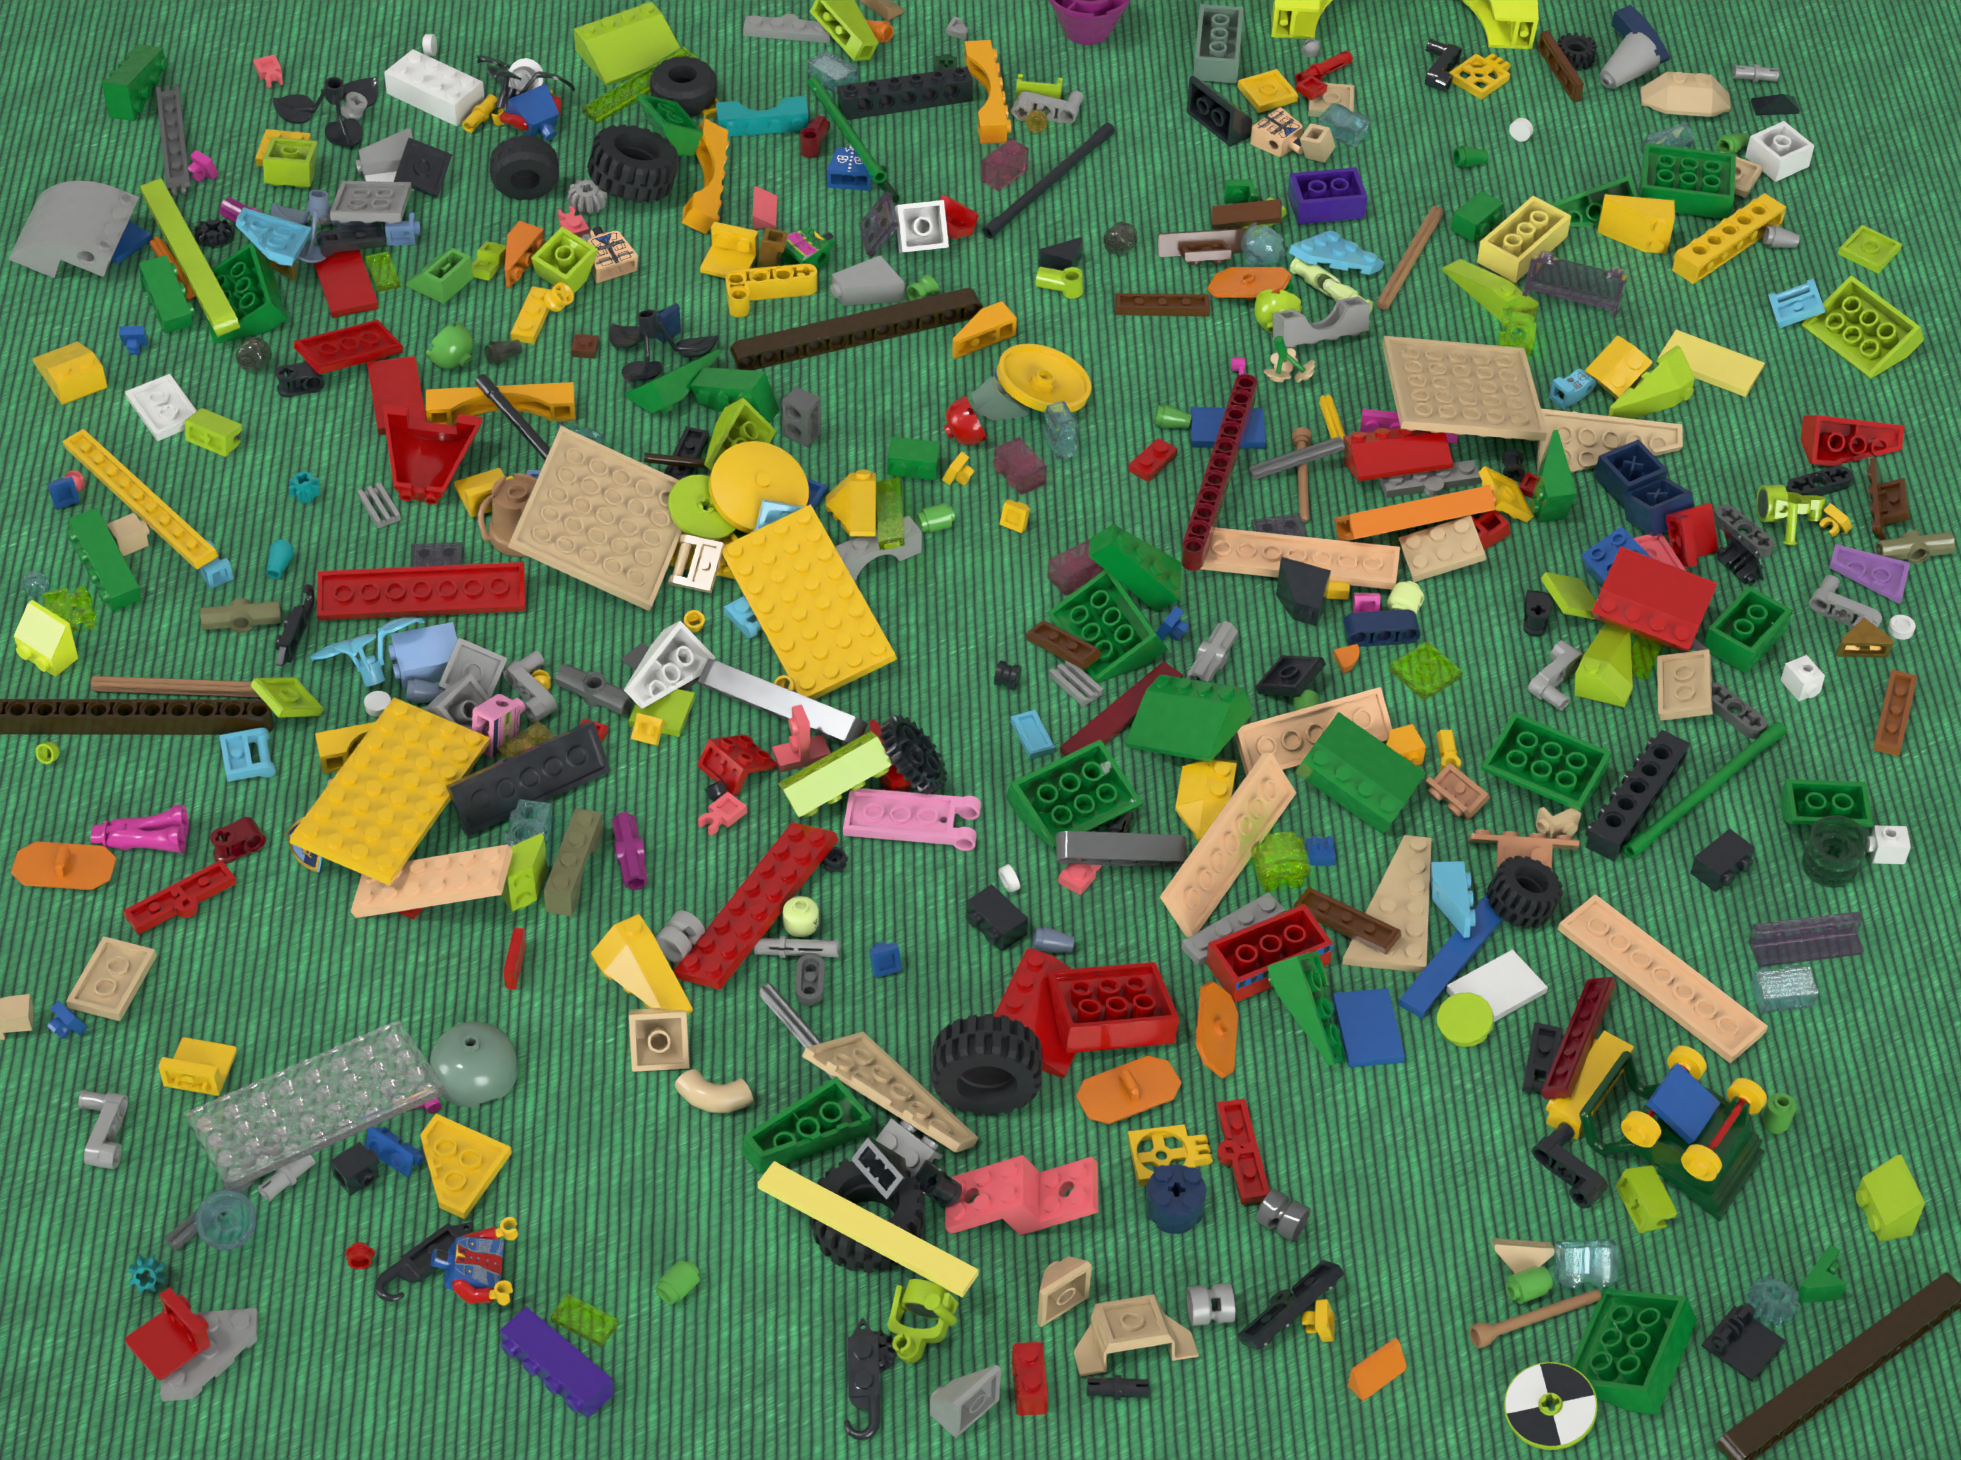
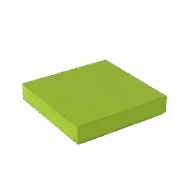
M1861 225L1839 248L1838 254L1879 274L1901 250L1902 244Z
M1549 572L1544 573L1541 581L1563 614L1594 619L1592 618V610L1596 600L1581 578Z
M296 677L254 678L251 687L278 717L321 716L324 708Z
M676 689L642 709L635 704L629 719V727H634L637 713L665 720L662 734L680 737L695 701V693Z

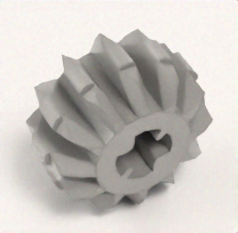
M586 178L584 181L576 180L575 184L570 185L568 202L570 206L575 208V212L579 211L580 215L584 213L590 215L592 212L599 213L600 209L605 208L607 192L602 191L599 185L596 186L592 180H587Z

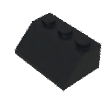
M1195 76L1189 78L1186 113L1230 147L1251 137L1252 118L1205 82Z

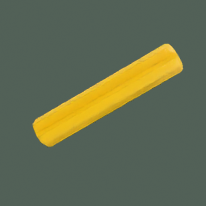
M1329 394L1326 396L1322 395L1319 405L1331 439L1336 437L1343 439V436L1346 435L1333 398Z

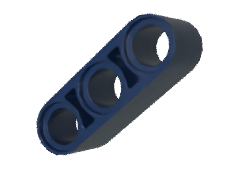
M1412 610L1357 612L1347 615L1343 620L1347 641L1350 646L1358 644L1359 647L1411 644L1420 639L1421 636L1416 613Z

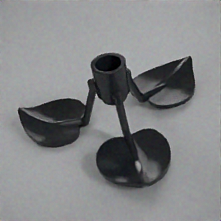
M477 55V63L489 62L499 66L496 67L488 64L485 66L492 78L502 77L501 90L496 106L506 110L508 100L526 92L537 78H552L562 81L575 92L574 85L563 77L539 71L532 76L521 92L516 94L518 89L510 87L509 80L514 78L521 81L522 78L507 71V68L510 69L511 65L489 56Z
M330 77L325 81V89H321V94L315 105L308 96L301 94L273 98V105L276 112L284 120L300 124L310 120V113L316 112L325 96L330 104L336 105L338 122L335 121L327 124L325 127V137L335 145L353 147L361 142L363 130L360 123L355 119L342 121L340 102L345 100L349 92H357L366 98L367 107L373 105L377 100V78L359 79L343 85V81L340 78Z
M652 309L643 310L637 314L639 326H620L612 323L609 334L611 344L616 348H631L638 342L644 341L645 361L631 362L622 369L623 378L637 381L653 379L662 372L661 362H650L649 339L657 337L659 330H661L675 352H679L680 356L684 358L704 356L713 349L718 341V335L684 339L675 345L665 330L663 322H658L656 311Z

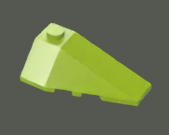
M1459 259L1444 266L1442 269L1445 274L1501 323H1505L1539 305L1537 300L1513 282L1465 260Z
M1676 345L1663 354L1656 361L1658 366L1651 373L1646 371L1641 376V380L1635 389L1629 387L1610 406L1608 416L1636 419L1674 407L1683 400H1688L1694 392L1695 376L1681 347Z
M742 398L725 407L718 418L704 465L712 471L719 456L728 448L739 443L758 441L770 444L776 430Z
M1605 623L1584 654L1575 673L1574 696L1625 707L1633 690L1630 632Z

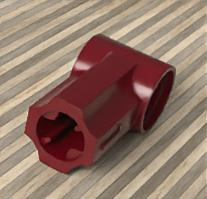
M817 115L816 118L810 121L807 128L800 131V153L802 156L814 158L820 154V146L830 130V122L824 116Z

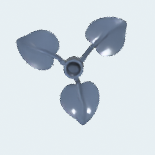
M310 191L306 211L282 207L276 203L272 204L270 215L301 225H305L310 221L309 213L313 217L310 244H305L296 260L317 263L325 260L327 257L321 254L319 246H314L317 218L325 217L327 212L330 216L332 204H328V193L326 191ZM331 221L334 226H338V229L372 226L376 223V221L372 223H363L362 221H350L347 223Z

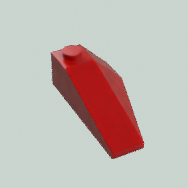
M1803 415L1800 440L1809 464L1837 466L1902 450L1905 426L1822 415Z

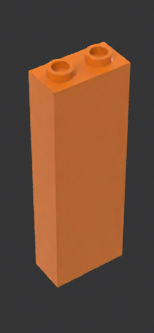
M1488 485L1336 517L1334 522L1338 540L1349 541L1495 510L1496 496L1494 491L1491 490V486Z

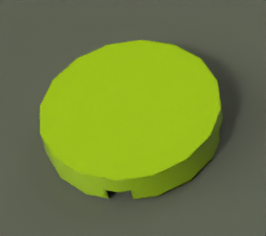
M1471 992L1457 993L1447 998L1441 1004L1437 1013V1025L1442 1037L1459 1047H1472L1482 1043L1490 1031H1492L1494 1014L1488 1001L1480 995Z

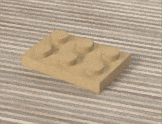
M1471 515L1398 538L1413 582L1486 560V555Z
M1709 649L1657 656L1658 715L1660 721L1713 714L1711 655Z
M103 936L66 1000L68 1008L121 1021L157 957L155 949Z

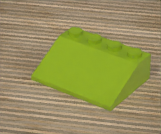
M653 2L644 3L574 29L575 51L605 86L651 71L666 59L684 56L663 14Z
M1852 275L1823 302L1824 313L1807 318L1801 324L1805 330L1869 379L1874 378L1907 358L1924 341L1922 329L1919 325Z

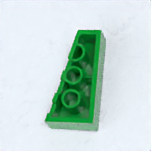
M98 508L68 518L69 529L66 530L67 536L81 563L87 569L91 582L96 584L99 589L98 594L102 603H107L111 611H115L140 601V588Z
M1114 524L1090 537L1089 557L1155 612L1179 600L1182 562Z
M836 1076L744 1135L741 1153L760 1174L766 1172L774 1161L783 1166L869 1135L872 1117Z

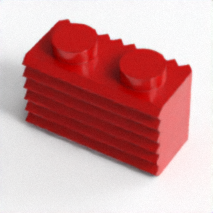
M1015 1343L1012 1346L1011 1365L1016 1414L1019 1416L1046 1414L1048 1391L1043 1343Z

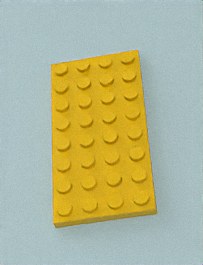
M811 504L724 545L722 556L787 676L794 680L796 693L815 700L897 660L895 652Z
M393 698L291 834L290 843L390 886L451 798L446 785L460 780L470 773L489 746L490 737Z

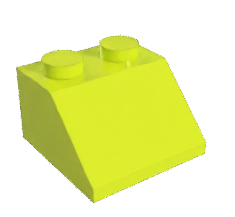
M31 600L14 634L17 646L16 651L22 659L30 660L41 671H47L56 677L78 659L70 623Z

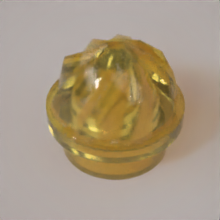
M1039 110L1031 111L1025 120L1027 128L1035 133L1042 132L1048 125L1047 116Z

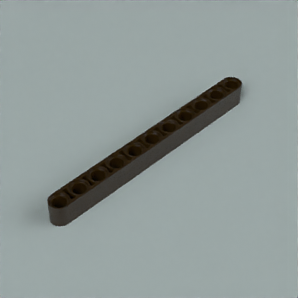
M964 288L742 339L732 344L730 352L739 370L752 371L968 321L983 308V305L972 288Z
M0 699V734L223 735L256 728H266L270 733L274 728L272 710L264 700Z
M1950 1273L1942 1274L1727 1431L1719 1439L1716 1447L1728 1460H1755L1960 1309L1961 1284Z

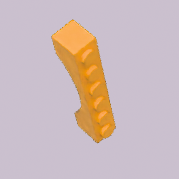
M991 40L965 41V66H968L971 76L983 85L989 96L985 105L978 111L977 130L980 144L1007 142V133H1011V121L1006 119L1008 118V106L1004 105L1005 91H1001L1003 89L1002 76L998 77L1000 76L999 62L995 63L997 62V50L992 48Z
M704 119L699 125L703 135L695 152L702 167L704 186L701 191L695 192L683 207L681 223L706 235L713 223L719 222L720 219L718 210L722 203L720 195L724 188L722 180L726 173L724 165L727 161V155L725 154L729 146V141L727 140L729 130Z
M573 382L497 386L499 391L517 411L532 413L549 421L576 420ZM478 387L426 390L427 422L456 425L458 414L475 416L486 412L500 411Z

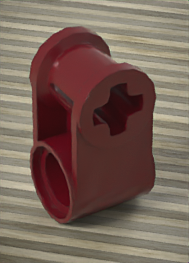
M243 817L211 833L210 841L214 846V860L217 862L222 859L225 864L231 863L247 854L257 852L265 845L266 837L253 818Z

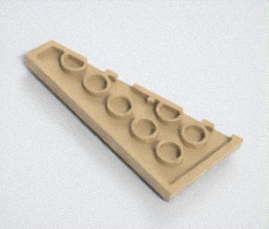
M1541 409L1547 429V436L1545 441L1538 440L1537 476L1543 454L1553 430L1559 431L1570 472L1573 473L1596 468L1599 455L1638 439L1654 456L1679 451L1683 447L1682 424Z
M1404 835L1366 911V914L1400 929L1401 937L1385 955L1352 939L1343 957L1342 965L1422 973L1426 968L1431 838Z
M864 1032L806 1047L802 1055L803 1058L832 1076H837L843 1083L955 1153L975 1146L978 1137Z

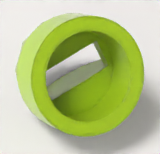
M49 741L38 745L35 753L41 763L50 764L57 760L60 755V749L56 743Z

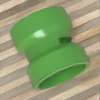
M925 275L918 280V283L909 285L906 293L909 300L912 301L938 295L939 286L933 277Z

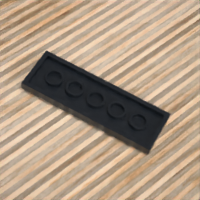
M589 721L446 785L464 835L470 836L606 774L611 769L595 724Z

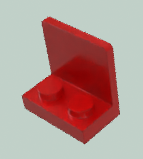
M1705 503L1666 515L1670 546L1683 566L1697 565V557L1717 551L1718 542L1712 504Z
M740 734L737 736L708 739L697 766L715 782L724 780L728 792L734 796L739 795L748 773L776 769L778 764L770 758L771 756L768 752L756 746L749 736Z

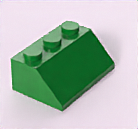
M638 93L637 99L647 121L654 128V132L661 134L664 139L667 138L671 145H674L679 156L684 157V155L694 157L703 135V131L677 102Z
M1785 780L1780 796L1781 813L1784 821L1791 824L1873 826L1866 782Z

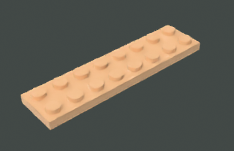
M1215 527L1207 556L1201 569L1278 577L1280 560L1282 557L1331 570L1330 581L1349 582V585L1393 590L1397 579L1400 547Z
M1271 752L1261 755L1160 896L1187 938L1200 931L1296 794V791Z
M1596 894L1559 923L1558 930L1730 1064L1766 1033L1768 1026Z

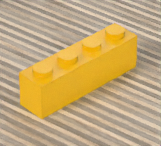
M1603 1031L1598 1040L1594 1038L1572 1096L1549 1100L1546 1106V1111L1549 1112L1546 1124L1555 1129L1561 1122L1569 1124L1575 1132L1573 1139L1577 1140L1583 1131L1579 1116L1581 1109L1622 1052L1629 1051L1633 1054L1634 1046L1606 1031ZM1624 1068L1591 1112L1592 1117L1623 1074Z

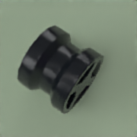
M1000 660L994 676V685H1006L1009 689L1016 690L1022 666L1018 664L1008 665L1006 661Z

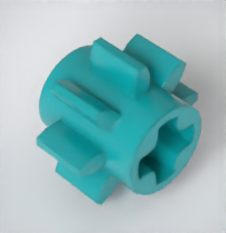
M299 472L293 479H289L290 497L296 496L297 502L308 503L315 496L320 495L319 479H312L311 473Z
M155 1254L145 1259L142 1255H139L137 1265L130 1264L128 1272L134 1274L129 1281V1285L135 1284L139 1287V1293L149 1288L151 1291L156 1292L158 1288L157 1282L164 1283L167 1277L165 1274L160 1273L166 1265L165 1262L159 1264L155 1260ZM145 1270L150 1271V1277L144 1276Z

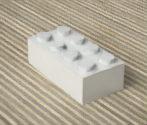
M414 49L384 72L387 94L455 126L462 123L472 113L474 106L480 105L485 99L482 81Z

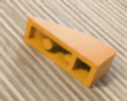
M1002 301L982 308L953 338L952 357L957 359L1016 336L1017 318Z

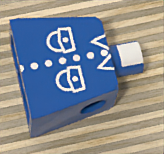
M849 144L848 148H836L827 168V188L871 191V176L852 146Z

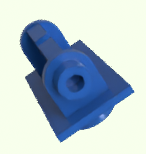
M370 1125L365 1148L367 1150L372 1149L380 1160L409 1178L412 1166H419L424 1160L422 1151L414 1148L407 1142L401 1145L402 1139L390 1132L388 1128H375Z

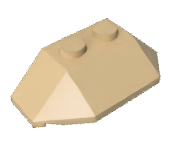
M1666 72L1641 87L1640 90L1642 106H1649L1665 114L1712 117L1723 112H1729L1731 109L1729 93L1712 75Z

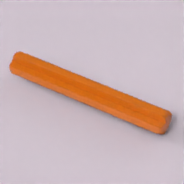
M158 236L154 237L149 243L157 257L167 255L169 262H174L178 271V276L176 277L178 283L183 282L187 296L184 297L186 300H192L195 294L179 264L163 239H160Z

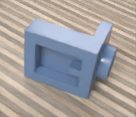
M410 213L409 221L393 224L385 222L387 245H416V235H420V221L415 220V213Z

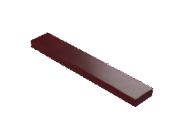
M1163 661L1060 746V753L1067 756L1098 740H1101L1106 745L1134 721L1146 690L1160 675L1183 678V674Z
M1613 977L1587 979L1541 1093L1544 1099L1572 1096L1616 986Z

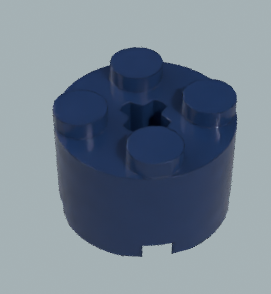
M1160 1165L1154 1170L1147 1185L1145 1212L1148 1219L1157 1224L1158 1229L1166 1233L1181 1234L1191 1230V1227L1195 1224H1199L1203 1218L1206 1199V1185L1201 1177V1172L1194 1167L1189 1168L1183 1165Z

